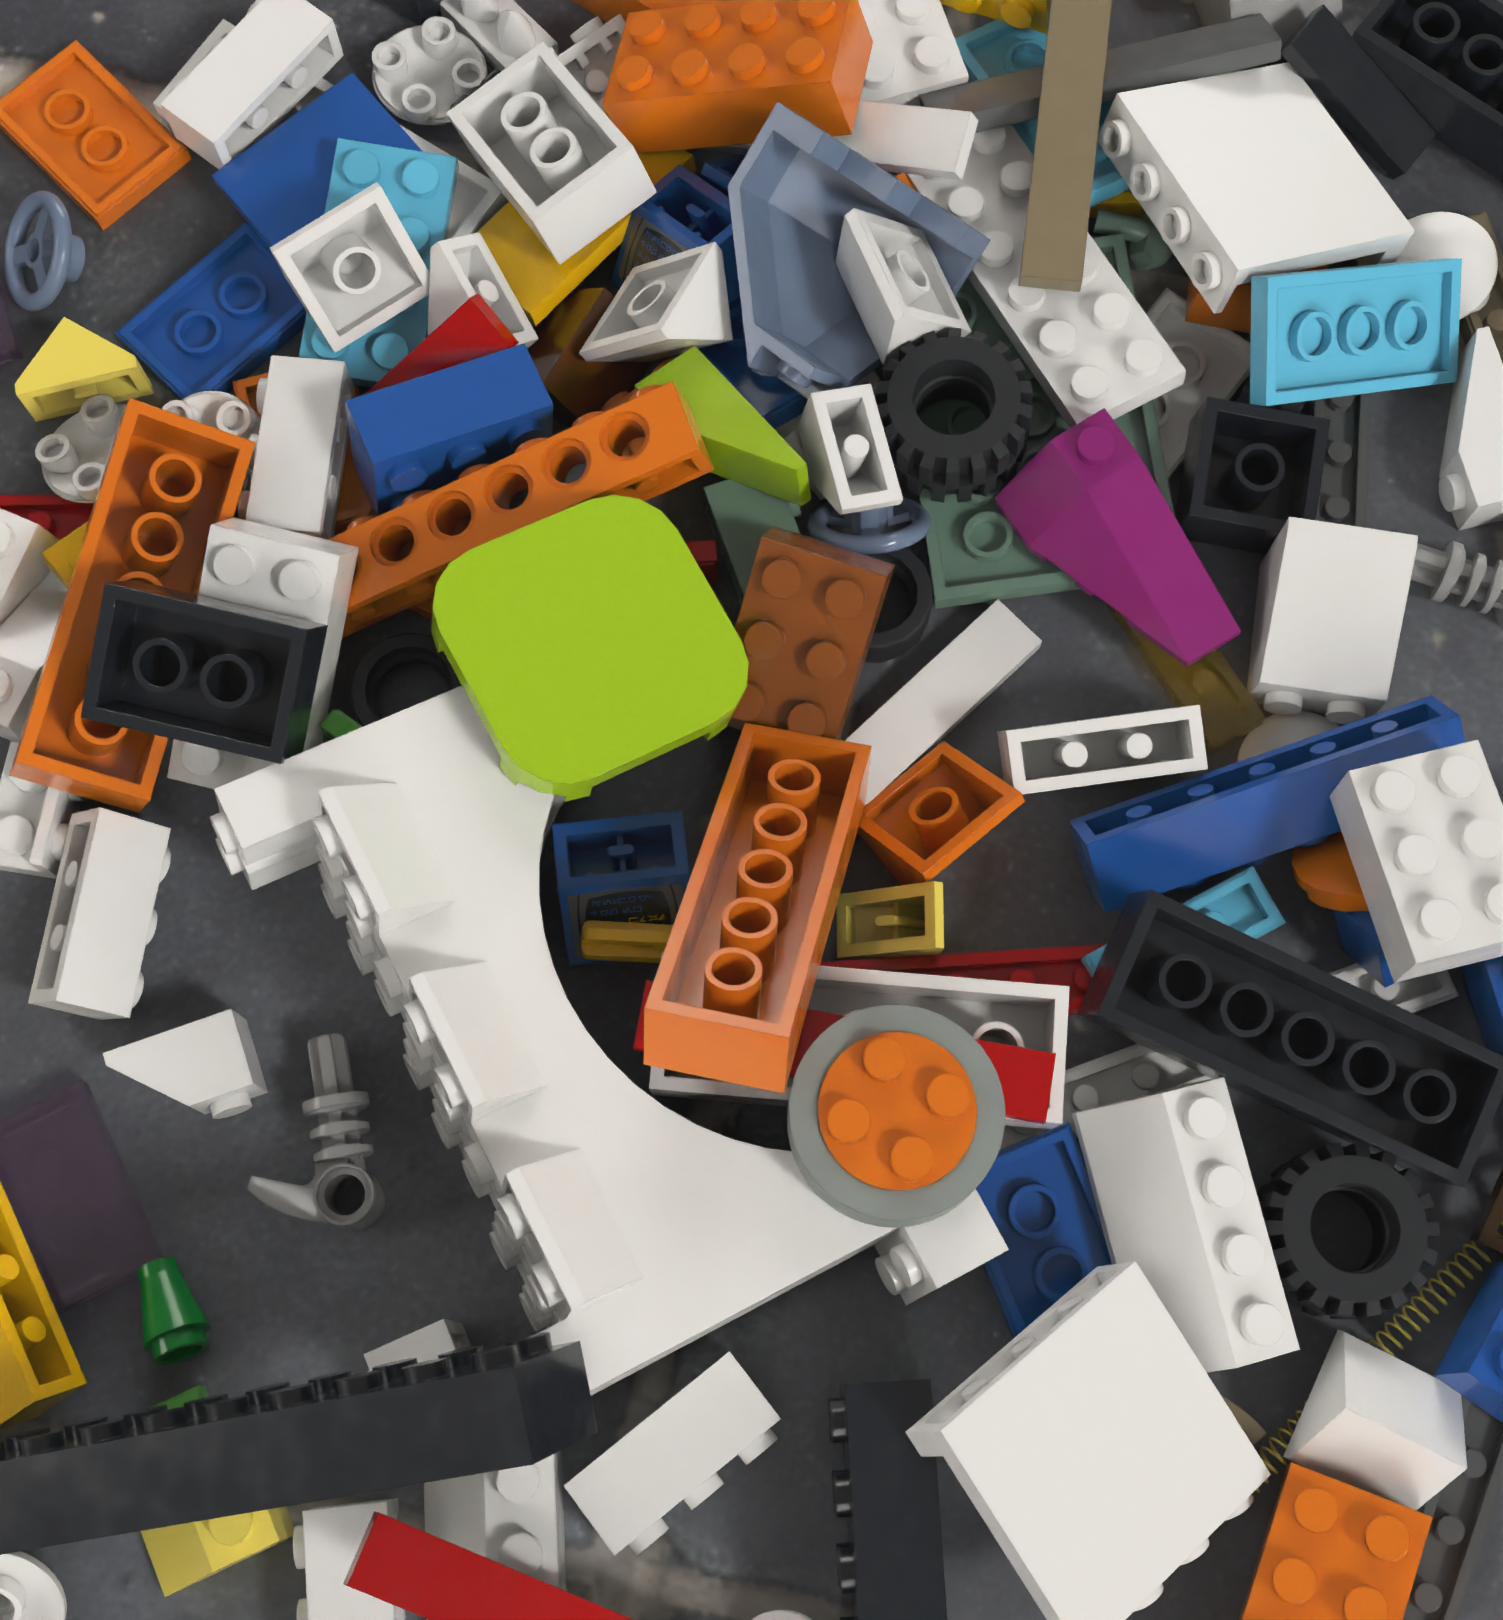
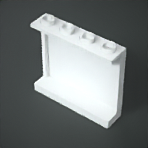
M1289 62L1117 93L1098 135L1097 141L1103 148L1104 153L1116 167L1133 196L1161 234L1162 239L1169 246L1190 277L1193 285L1198 289L1214 314L1223 311L1236 286L1251 282V276L1292 273L1350 259H1356L1360 266L1395 263L1415 232L1414 228L1313 91Z
M1136 1261L1097 1266L906 1431L921 1457H944L1047 1620H1126L1134 1611L1151 1605L1162 1594L1164 1590L1162 1583L1180 1565L1187 1564L1202 1555L1209 1546L1208 1537L1225 1520L1232 1519L1247 1510L1254 1500L1252 1493L1271 1475Z

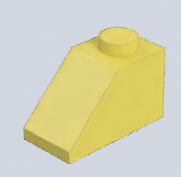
M285 1506L143 1530L141 1534L164 1597L292 1538L294 1526Z

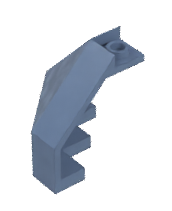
M777 101L727 186L748 367L776 376L808 399L810 393L852 387L882 364L835 264L844 216L853 208L923 230L954 296L958 293L991 239Z

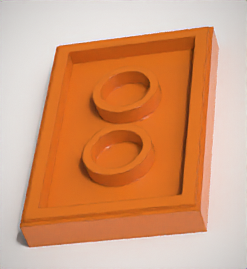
M77 40L73 41L0 99V129L103 231L192 160L188 149Z

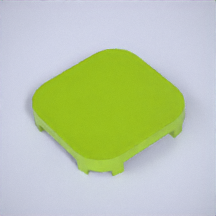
M609 495L590 499L469 549L448 564L435 586L431 632L437 652L444 651L500 755L499 767L515 786L521 782L539 793L564 796L565 802L590 796L593 786L703 735L706 741L710 740L727 727L747 687L749 661L741 638L678 529L661 510L639 498Z

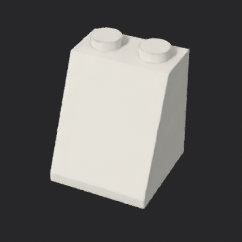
M1289 517L1259 566L1245 702L1263 704V708L1266 711L1279 715H1294L1302 710L1326 714V718L1329 721L1339 724H1349L1375 715L1388 699L1415 561L1418 535Z

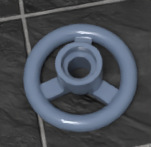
M36 191L28 195L21 202L11 220L4 250L5 278L11 297L21 308L27 311H40L53 303L65 282L73 283L80 277L85 263L83 240L81 237L72 234L71 222L65 205L58 196L49 191ZM40 211L35 231L29 236L27 243L24 244L30 224ZM24 266L34 270L38 290L34 293L29 292L23 276Z
M903 497L900 505L840 515L827 502L813 511L808 519L807 528L810 536L814 539L860 554H880L909 547L923 539L930 529L931 518L928 511L921 504ZM909 520L912 521L909 526L901 530L880 534L886 531L888 526ZM826 524L851 528L854 533L861 535L840 533L828 528Z

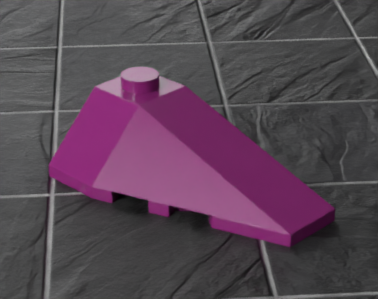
M1105 408L1053 438L995 497V504L1028 551L1044 563L1049 560L1076 580L1075 586L1090 597L1095 594L1126 617L1128 625L1186 668L1240 635L1241 630L1144 462Z

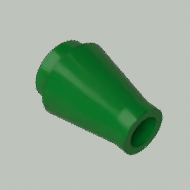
M163 1257L139 1267L136 1272L140 1283L143 1350L152 1352L156 1365L175 1364L205 1351L209 1347L206 1333L211 1329V1325L180 1272L177 1259L175 1257Z

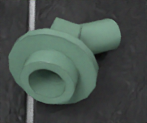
M1098 210L1093 233L1103 236L1124 234V239L1129 241L1126 250L1129 267L1132 270L1142 272L1158 268L1165 264L1172 256L1173 252L1164 242L1161 234L1146 213L1133 217Z

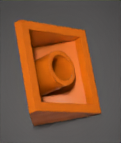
M942 741L864 806L857 832L901 885L924 883L933 879L1023 804L1025 800L1020 791L945 741Z

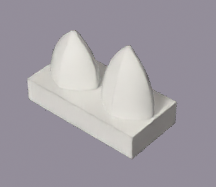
M442 0L439 3L442 17L451 20L457 31L470 38L480 49L484 59L496 70L503 71L542 41L548 48L552 47L556 54L559 55L557 42L514 0Z

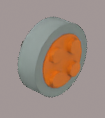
M899 1004L879 1005L856 1011L841 1018L821 1033L804 1054L796 1070L787 1110V1131L790 1148L801 1174L814 1192L829 1206L851 1219L865 1224L891 1228L920 1225L935 1220L960 1205L982 1182L993 1166L1003 1140L1005 1128V1102L1002 1086L990 1058L981 1045L965 1029L949 1018L925 1008Z

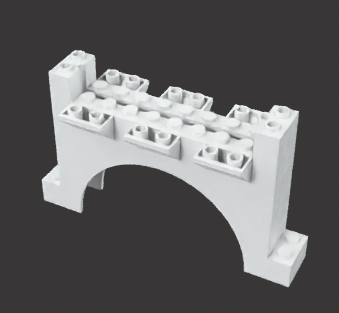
M459 686L287 758L283 764L275 763L214 789L220 813L210 816V821L217 835L215 839L230 874L234 875L243 871L252 890L321 861L318 864V869L324 883L320 884L322 893L334 918L338 919L346 915L348 919L345 923L351 939L347 940L361 974L364 976L374 972L376 977L374 984L390 1017L401 1013L405 1021L402 1025L407 1038L403 1039V1044L407 1053L403 1055V1059L417 1089L420 1091L429 1087L434 1096L432 1104L435 1112L431 1113V1116L443 1144L447 1149L458 1145L464 1158L461 1161L463 1169L476 1196L481 1198L489 1194L496 1208V1211H494V1222L491 1223L493 1231L489 1233V1237L503 1267L508 1270L516 1265L525 1283L522 1285L523 1292L518 1294L532 1327L535 1331L546 1327L545 1330L537 1334L550 1332L552 1346L580 1341L590 1395L605 1389L873 1245L880 1257L875 1259V1265L882 1282L892 1295L896 1296L900 1293L906 1306L1009 1250L976 1189L960 1205L947 1214L920 1225L891 1228L862 1223L838 1212L814 1192L801 1174L792 1151L764 1148L734 1140L696 1125L663 1106L635 1085L606 1056L587 1032L567 999L553 966L543 928L539 898V863L547 836L560 808L565 802L564 796L539 793L521 782L516 786L499 767L500 755L463 686Z

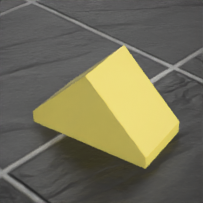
M63 317L14 384L17 397L36 422L80 412L82 404L90 397L96 395H108L113 398L115 403L129 400V398L135 399L154 394L152 383L135 355L66 317Z
M931 881L839 895L837 902V958L875 959L940 955L943 951V882Z

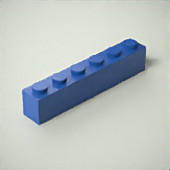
M1430 695L1069 820L1086 886L1104 912L1114 909L1122 910L1130 893L1151 889L1158 893H1163L1175 888H1194L1203 884L1209 876L1232 868L1254 867L1265 862L1270 855L1296 846L1310 847L1326 841L1331 834L1341 831L1329 796L1349 770L1465 743L1460 715Z

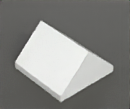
M377 182L270 247L285 279L335 353L429 295L430 273L383 189Z
M853 208L844 216L835 264L883 366L886 365L889 358L899 361V348L908 341L918 347L921 345L922 335L933 330L937 338L947 337L948 328H961V337H965L972 332L923 230Z
M712 242L633 267L579 354L586 361L651 362L684 353L693 346L700 349L733 340L723 252L716 242Z
M1337 1330L1283 1457L1313 1471L1418 1510L1467 1469L1461 1394L1439 1379L1344 1331Z

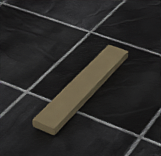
M1051 0L1018 286L1080 292L1112 0Z

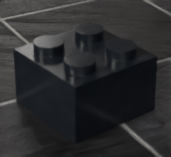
M1207 396L1189 423L1175 518L1188 540L1267 554L1289 517L1316 520L1330 419Z

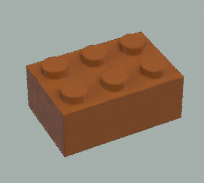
M776 526L767 531L761 537L735 626V630L741 638L747 655L749 668L746 690L727 726L742 730L746 722L840 740L895 564Z

